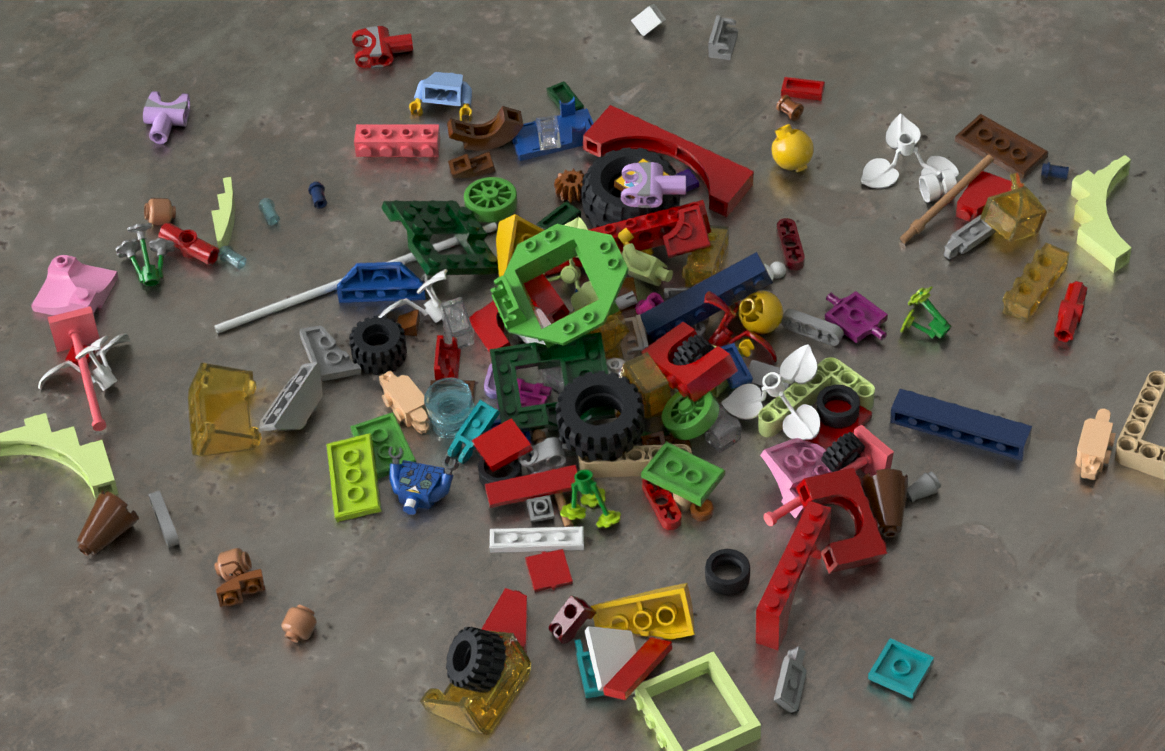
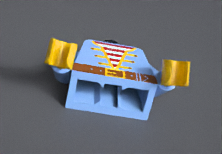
M434 72L430 77L419 82L414 96L415 101L409 104L411 115H413L415 110H417L418 116L423 114L421 102L452 106L462 105L463 107L459 111L460 120L462 121L463 115H468L469 121L472 120V110L469 107L472 102V88L467 82L463 81V75Z

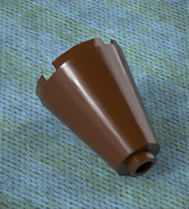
M896 469L876 470L877 475L870 477V473L862 478V489L869 500L871 513L878 523L879 533L884 537H895L902 530L908 489V475L903 476L902 471Z
M102 490L76 541L79 545L77 547L78 550L86 556L90 554L95 556L139 520V516L134 510L130 513L126 508L128 504L108 491L105 493Z

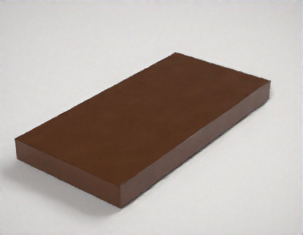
M982 114L978 115L955 136V142L983 158L988 154L994 158L992 163L1022 180L1048 157L1049 153L1047 150Z

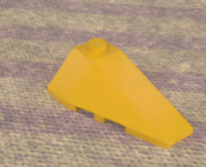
M516 214L499 222L496 236L499 277L504 275L517 245L539 234L544 229Z
M688 583L591 605L597 612L593 617L595 627L632 631L633 634L663 637L664 639H676L695 635L693 605Z

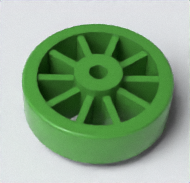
M498 177L482 178L474 181L466 188L464 204L465 207L471 210L478 221L487 223L498 222L510 217L516 211L518 206L517 191L515 186L505 179Z
M710 391L695 402L677 392L666 403L662 412V422L669 433L676 439L689 440L705 433L716 421L719 414L718 401Z

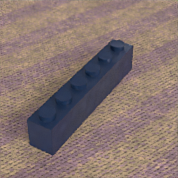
M756 252L640 314L647 334L654 343L682 322L693 326L722 311L721 308L713 304L704 303L705 294L708 291L713 292L726 305L731 306L745 299L750 294L772 284L773 281Z
M899 389L891 407L890 423L1021 461L1031 439L1032 426L942 401L934 397L921 395L913 391Z

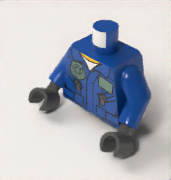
M391 446L388 452L390 457L393 458V463H390L389 480L393 492L398 495L399 503L404 505L403 511L405 513L414 515L418 507L430 509L435 502H438L449 493L454 476L452 471L459 467L457 459H454L453 464L449 466L450 457L445 456L442 462L445 468L403 460L401 464L399 460L404 455L403 449L400 447L399 455L393 456V447Z

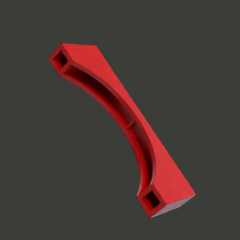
M612 105L602 113L583 135V150L598 157H604L607 152L612 150L619 151L622 148L630 147L631 149H648V151L665 154L683 162L695 171L703 181L709 196V209L725 217L729 216L753 186L754 171Z

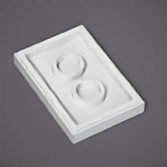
M588 626L585 630L586 640L598 691H603V687L636 653L632 631Z

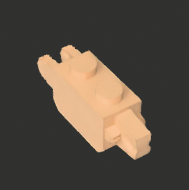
M391 371L379 376L380 384L384 390V395H382L383 401L387 407L391 406L399 422L403 421L407 428L413 426L417 432L421 434L427 433L430 430L429 423H427L429 419L427 398L410 377L406 375L397 377Z
M1107 409L1098 410L1095 419L1090 418L1084 422L1075 461L1077 466L1081 468L1082 478L1095 480L1098 472H1102L1104 463L1109 464L1111 450H1108V447H1113L1116 433H1112L1113 423L1109 422L1111 412Z

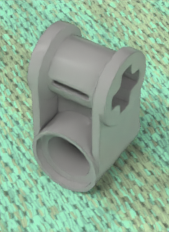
M556 437L547 438L543 442L532 446V451L519 457V462L524 467H527L529 475L561 467L566 462L561 440Z

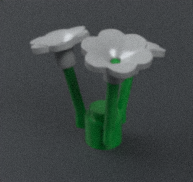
M137 224L128 227L127 231L137 233L138 239L132 241L125 240L116 248V252L119 258L126 256L132 261L138 273L140 283H143L144 286H155L160 283V279L164 278L162 272L163 259L167 253L174 252L176 247L173 241L164 238L149 241L150 250L157 252V257L159 258L157 269L155 265L150 264L145 239H147L145 231L153 228V224ZM141 247L145 261L143 270H141L136 260V252Z

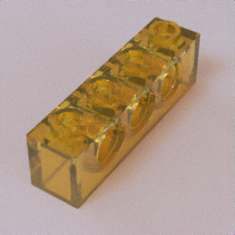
M710 225L712 233H708L711 247L688 254L687 265H684L682 269L685 287L691 288L719 272L729 246V227Z
M1045 243L1041 250L1037 249L1033 261L1026 264L1022 276L1017 277L1011 291H1007L1002 299V303H1004L1003 313L1028 323L1067 269L1070 252L1049 243Z

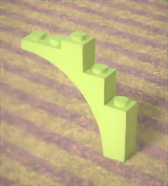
M1126 155L1112 161L1104 169L1098 170L1095 175L1089 170L1081 175H1077L1072 181L1071 195L1078 200L1075 205L1074 220L1081 224L1078 229L1076 244L1113 273L1129 263L1132 249L1112 226L1106 207V201L1111 191L1122 179L1129 175L1131 159Z
M46 413L24 419L26 426L0 433V457L32 455L52 459L70 467L79 474L91 488L96 500L102 490L105 493L108 491L114 495L118 494L103 440L80 446L74 426L51 432Z

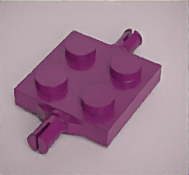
M857 291L842 299H839L832 292L826 296V300L832 303L834 307L825 313V320L839 326L843 330L844 335L852 341L858 343L870 334H874L881 341L886 338L887 333L880 329L879 326L888 320V314Z

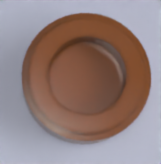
M706 499L701 507L691 503L690 514L693 519L707 521L713 516L714 506L709 499Z

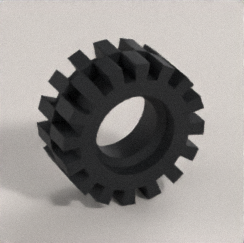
M702 335L691 336L688 338V341L682 342L684 344L682 347L679 346L677 348L679 351L674 354L673 364L687 365L693 363L715 347Z
M845 433L843 437L840 436L836 442L832 443L831 447L826 449L827 451L823 453L821 461L831 472L839 471L857 460L860 454L864 452L865 446L853 433Z

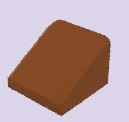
M413 310L398 316L397 323L399 322L402 325L405 335L417 336L420 322L419 310Z

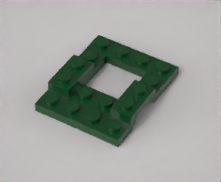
M395 200L383 202L381 208L390 222H401L407 230L408 248L427 276H434L445 269L448 270L446 275L499 274L497 257L484 241L487 233L469 208L460 207L457 201ZM433 234H454L468 254L439 255L430 242Z
M601 332L585 334L566 345L555 344L549 348L545 344L533 342L489 349L501 424L512 418L521 432L548 428V432L558 430L556 404L558 402L522 407L516 370L537 366L538 370L561 367L564 387L569 382L572 384L574 378L578 376L584 377L585 373L588 372L595 374L598 371H605L608 374ZM598 406L587 410L580 419L593 425V421L616 418L614 408Z

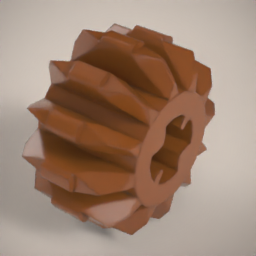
M573 168L572 171L565 169L564 173H558V177L554 182V188L557 197L561 198L562 202L569 200L570 204L572 201L580 202L585 175L582 170L576 172Z

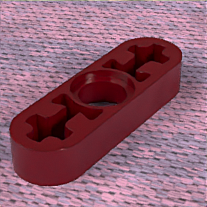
M790 218L780 219L777 222L776 233L785 266L792 271L800 270L805 264V254L796 223ZM785 228L789 230V234H786ZM794 242L796 245L788 247L785 243ZM794 254H795L796 261H794V259L792 258V255H794Z

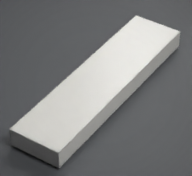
M584 526L490 529V553L556 551L563 549V551L584 550Z

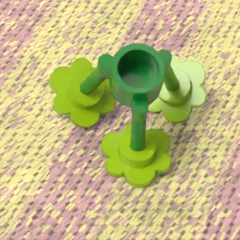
M932 286L919 289L911 296V300L908 302L909 306L922 304L934 317L928 325L931 329L929 330L914 322L915 317L912 316L914 310L912 309L907 318L904 319L900 332H903L905 328L910 329L913 326L928 334L932 339L935 336L941 339L952 328L928 299L931 296L929 292L933 288Z
M578 471L574 475L575 482L571 484L572 503L562 506L560 515L568 517L570 520L586 517V508L577 504V494L580 491L582 494L580 499L582 505H589L590 508H595L598 504L603 511V514L598 518L599 521L596 523L598 528H607L612 524L618 523L621 520V513L613 510L608 511L604 503L606 501L604 496L605 490L603 488L599 489L597 482L594 481L592 471Z

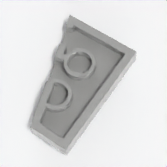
M321 325L300 329V338L310 363L318 362L320 364L321 382L361 374V367L349 359V354L346 351H342L336 345L334 338Z

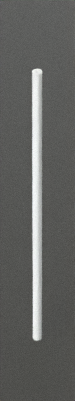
M495 222L482 226L487 234L497 230ZM455 236L433 246L439 252L461 243ZM412 253L388 262L407 264L415 261L416 258ZM342 279L215 325L217 334L337 290V284Z

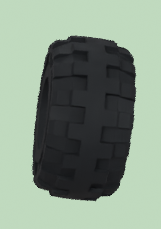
M629 147L622 148L619 151L612 150L607 152L603 158H597L583 178L582 203L586 218H589L591 225L597 228L680 206V194H663L662 204L654 208L627 206L621 201L622 191L614 187V181L622 175V169L628 164L639 162L642 158L649 162L660 164L663 167V171L671 176H676V171L672 165L658 153L648 152V149L643 148L631 149Z

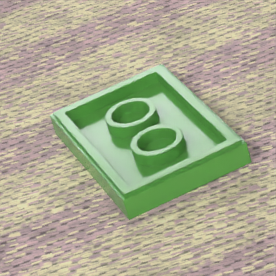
M393 412L350 426L354 437L371 433L378 479L390 475V463H393V458L390 457L388 451L391 446L393 447V456L399 455L400 447L404 451V455L399 460V463L402 464L403 460L416 462Z
M665 442L641 472V478L700 507L725 476L724 469L668 442Z

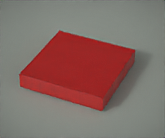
M512 418L472 440L474 447L492 472L533 450L530 442Z

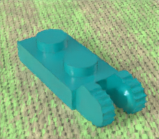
M479 400L455 435V439L449 447L447 454L452 458L455 457L461 450L463 443L466 446L459 455L458 461L462 464L467 463L473 454V450L476 449L472 440L487 432L500 412L484 401Z
M575 640L576 658L585 698L603 696L604 691H598L590 652H583L581 640Z

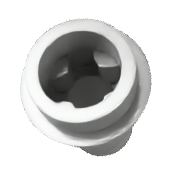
M933 472L924 473L907 489V498L913 502L937 493V489L941 488V484Z

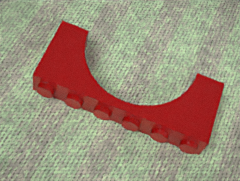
M808 501L757 606V644L779 650L787 633L793 598L804 568L810 557L821 560V551L830 543L831 507Z

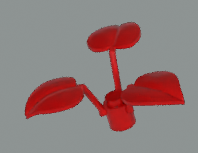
M708 291L705 294L704 303L713 304L725 311L719 327L708 339V342L714 346L722 347L728 343H735V341L744 336H748L764 346L771 353L776 363L777 356L773 347L755 332L746 330L732 338L734 333L727 326L736 317L742 300L735 303V308L732 311L720 297Z

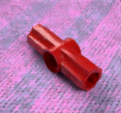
M165 223L161 226L158 233L159 238L173 241L174 246L181 250V254L186 258L194 257L208 265H213L220 254L219 248L198 238L194 230H182L171 223Z
M1075 281L1069 283L1065 298L1061 301L1058 322L1054 331V336L1061 342L1073 340L1077 324L1081 322L1088 288L1083 282Z

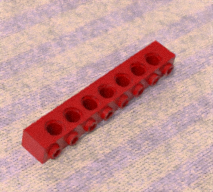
M703 200L588 229L612 235L622 254L624 244L619 239L618 234L627 228L634 237L629 243L634 245L635 250L643 251L665 245L663 236L670 233L676 227L679 219L678 210L700 204L707 233H712ZM573 257L575 266L582 267L580 259ZM569 260L545 272V276L561 272L563 268L570 266Z

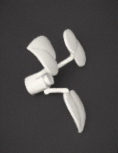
M899 114L886 132L887 144L891 148L897 149L893 163L890 165L889 161L882 158L871 160L864 167L861 182L868 187L876 189L892 186L899 178V173L894 167L900 154L909 156L915 153L920 165L924 167L921 171V176L930 173L936 175L938 171L951 169L955 178H958L959 172L952 162L941 156H931L928 158L927 164L924 163L918 152V147H915L921 138L919 128L905 118L903 114Z
M445 269L437 273L430 280V276H427L426 273L420 278L425 283L418 289L417 293L420 294L426 289L431 297L424 304L425 310L405 298L387 307L379 317L382 318L391 310L408 304L419 310L424 316L429 314L435 323L439 322L449 314V311L437 298L432 284L446 279L448 270Z
M127 333L118 335L101 349L102 344L108 340V336L102 337L93 342L91 346L83 349L75 357L77 360H80L86 354L90 355L97 366L92 371L94 376L91 375L92 382H97L103 391L118 381L111 372L112 370L108 365L105 354L117 344L130 342ZM101 349V350L96 354V356H97V357L101 356L102 361H103V364H102V365H100V363L98 362L97 358H96L95 355L93 354V350ZM69 360L63 362L45 373L39 381L38 388L41 391L46 380L61 369L72 367L80 372V368Z
M807 344L791 353L783 361L780 367V374L775 372L766 374L762 380L764 386L761 389L763 392L754 384H744L735 389L729 397L721 402L723 407L731 415L748 420L758 416L759 411L763 408L761 401L766 399L767 392L773 397L780 396L792 413L786 416L783 421L784 433L791 439L812 440L815 438L820 430V417L817 411L807 404L801 405L795 411L783 393L785 390L783 382L792 384L795 381L798 384H805L815 377L818 366L811 347Z

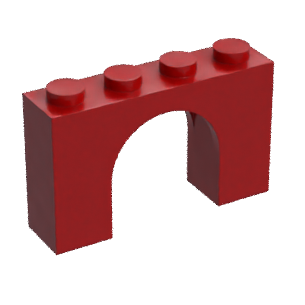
M544 274L524 283L534 307L540 309L551 324L571 314ZM494 300L467 318L489 352V349L512 346L505 336L504 323Z
M682 322L642 350L641 353L645 359L643 364L649 372L653 371L660 380L664 379L672 389H678L683 397L687 396L695 402L738 370L730 353L719 346L693 363L674 365V354L679 351L677 348L679 346L682 347L684 345L682 342L688 341L689 337L697 335L694 328Z
M854 467L804 478L796 487L804 509L808 501L821 505L835 504L844 508L854 521L855 534L853 538L829 543L821 551L829 574L877 563L887 554L886 543L880 536L878 523L871 513L869 500L864 495L860 477L856 474Z

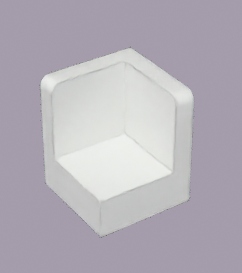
M652 4L631 21L644 36L663 23L666 18L657 6Z

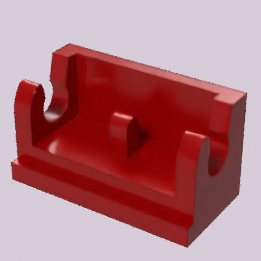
M437 335L434 361L435 380L459 379L461 349L458 348V340L455 337L452 338V344H446L444 336Z

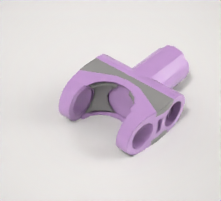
M151 92L143 111L144 123L153 124L149 134L150 140L156 144H164L168 140L172 126L185 127L187 125L190 114L189 94L182 93L177 100L166 103L161 101L160 92Z
M633 163L626 165L622 169V178L627 182L637 184L631 188L624 189L621 193V201L627 206L654 208L662 204L663 194H686V176H663V167L658 163ZM634 171L636 174L628 175L627 172ZM627 195H632V196H634L635 198H634V199H628V198H626L625 196H627Z

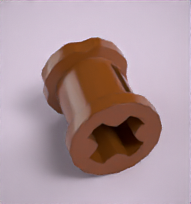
M784 95L777 102L776 109L787 114L790 120L796 121L802 115L804 106L792 101L788 95Z

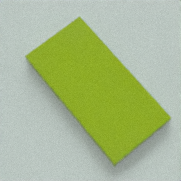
M371 433L326 444L336 521L340 522L381 512Z

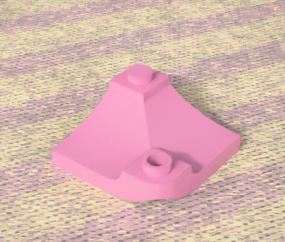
M59 255L49 265L47 279L31 305L32 309L35 312L54 316L91 306L94 314L97 307L102 308L118 279L117 271L82 264L73 256Z
M795 438L764 449L760 456L766 462L778 483L783 497L781 501L783 505L799 496L796 487L804 478L831 472L821 461L823 453L826 452L824 448L801 438ZM801 505L790 513L796 519L802 516L805 509Z

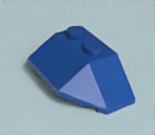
M401 262L356 263L337 284L339 303L399 301L405 298L410 301L426 300L425 290L420 294L417 293L424 282Z

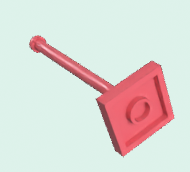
M91 306L48 317L57 352L69 350L74 345L77 356L84 349L83 345L92 344L100 339ZM85 355L78 360L93 418L92 427L95 431H102L106 428V422L101 416Z
M862 424L855 428L854 435L864 444L865 450L857 460L841 470L854 467L855 471L860 469L865 474L870 473L871 477L877 475L876 470L891 469L894 451ZM797 496L773 512L765 513L764 520L769 526L775 525L778 519L801 506L800 497Z

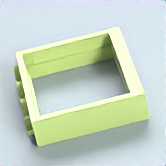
M714 651L649 679L635 689V697L633 699L637 704V709L639 711L642 710L645 714L647 726L655 730L656 738L661 748L665 747L667 751H683L651 697L705 673L709 674L741 724V727L687 751H734L761 738L760 722Z

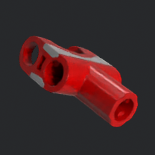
M375 26L357 30L352 35L353 45L366 48L355 55V63L361 68L385 67L393 62L394 53L413 51L411 33L390 36L388 28ZM359 36L366 37L364 40L361 41L356 40V38ZM367 57L368 60L360 61L359 58Z

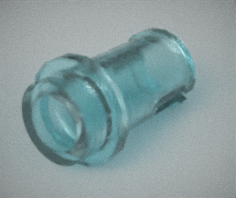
M265 198L259 202V211L263 213L268 225H275L278 223V220L280 221V217L274 208L275 203L273 200Z
M223 246L219 250L218 256L223 262L227 261L237 269L243 268L246 264V258L235 252L233 247Z

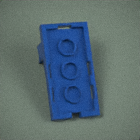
M573 97L568 103L560 101V115L523 124L524 126L511 141L515 144L519 160H528L583 146V135L594 123L587 108L575 111V98Z

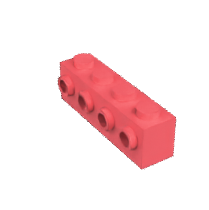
M356 124L354 138L356 157H439L441 140L439 124Z

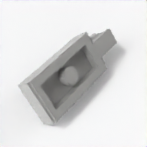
M979 215L951 235V239L944 247V256L952 259L959 252L961 254L968 252L994 234L997 226L982 215Z
M799 646L788 650L787 656L784 657L774 696V701L790 713L798 710L807 672L802 665L805 651Z

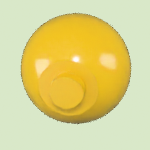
M790 124L775 130L777 137L772 143L771 150L774 161L785 170L800 172L806 169L814 153L813 142L808 134L799 129H792Z
M758 290L742 300L739 306V318L742 325L748 331H753L760 335L768 334L780 325L783 318V307L778 297L773 293Z

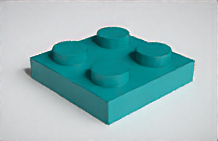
M890 638L868 673V679L913 699L932 667L934 657Z

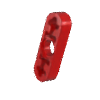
M643 478V492L662 527L667 530L679 528L682 523L681 511L670 491L656 485L657 491L654 492L653 485L649 484L652 482ZM659 498L668 500L663 505L657 504L655 501ZM668 511H669V514H670L671 518L674 519V520H671L670 518H667V512H668Z

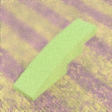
M231 177L223 178L225 193L217 194L220 209L211 211L220 256L225 254L235 221V198Z

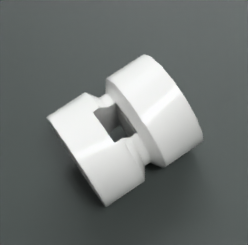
M951 169L938 171L936 175L933 173L922 175L919 178L920 191L927 203L939 200L941 196L943 197L957 184Z

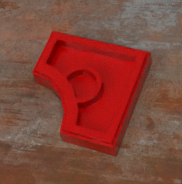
M700 204L678 210L679 219L676 227L670 233L663 236L668 258L711 247Z

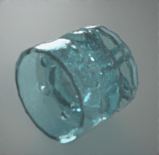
M443 378L428 387L424 395V404L433 431L440 437L454 439L475 407L469 386L460 379Z

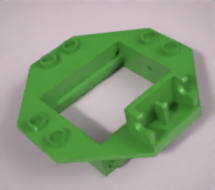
M556 224L517 245L504 275L494 280L495 285L499 286L490 289L493 294L491 296L509 333L538 339L539 342L544 341L548 348L555 344L566 345L604 325L608 316L620 311L615 300L629 269L612 235ZM578 255L598 300L544 328L524 283Z

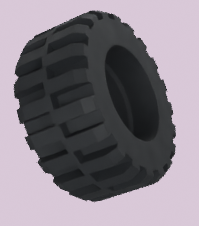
M598 371L595 374L588 372L585 373L584 377L578 376L574 378L573 383L569 382L564 387V392L562 391L558 396L556 417L560 438L571 452L576 450V455L584 458L587 456L589 460L596 461L597 458H602L603 461H606L614 456L616 459L621 457L624 451L626 453L631 451L633 444H638L641 434L644 433L645 414L643 398L638 392L636 385L630 384V380L625 376L620 378L617 373L611 372L607 374L605 371ZM598 406L611 407L621 413L615 421L600 426L588 424L580 419L587 410Z

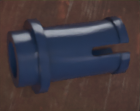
M1047 162V164L1043 163L1041 176L1067 180L1069 167L1052 165L1050 162Z
M316 181L310 184L308 192L312 196L314 207L322 209L327 205L324 195L325 187Z

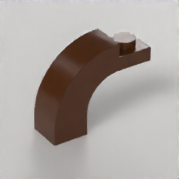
M505 106L501 107L498 114L492 120L483 124H470L452 118L447 123L449 138L463 142L464 149L472 151L498 148L511 141L524 126L521 111Z

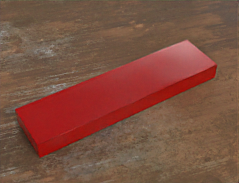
M576 465L485 484L489 506L493 508L526 501L527 499L572 491L571 484L575 482L574 475L577 473Z
M650 637L603 687L604 695L626 700L673 649L672 642Z

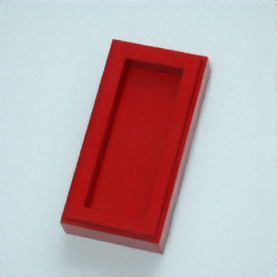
M784 77L781 96L788 95L793 98L822 101L825 82Z

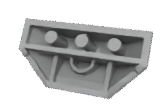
M318 362L303 364L299 368L298 373L283 387L260 421L259 429L262 432L300 430L307 424V419L317 409V404L323 397L321 368Z

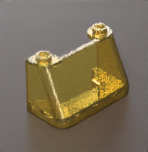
M207 363L200 364L188 391L191 449L194 456L204 457L253 450L256 446L260 445L261 433L257 427H251L248 401L251 394H254L256 390V381H253V371Z
M490 631L499 634L500 638H503L506 647L505 667L501 673V678L497 681L494 688L491 687L490 691L484 693L459 688L451 683L444 693L439 689L431 688L420 700L425 710L474 733L490 734L531 671V661L513 633Z

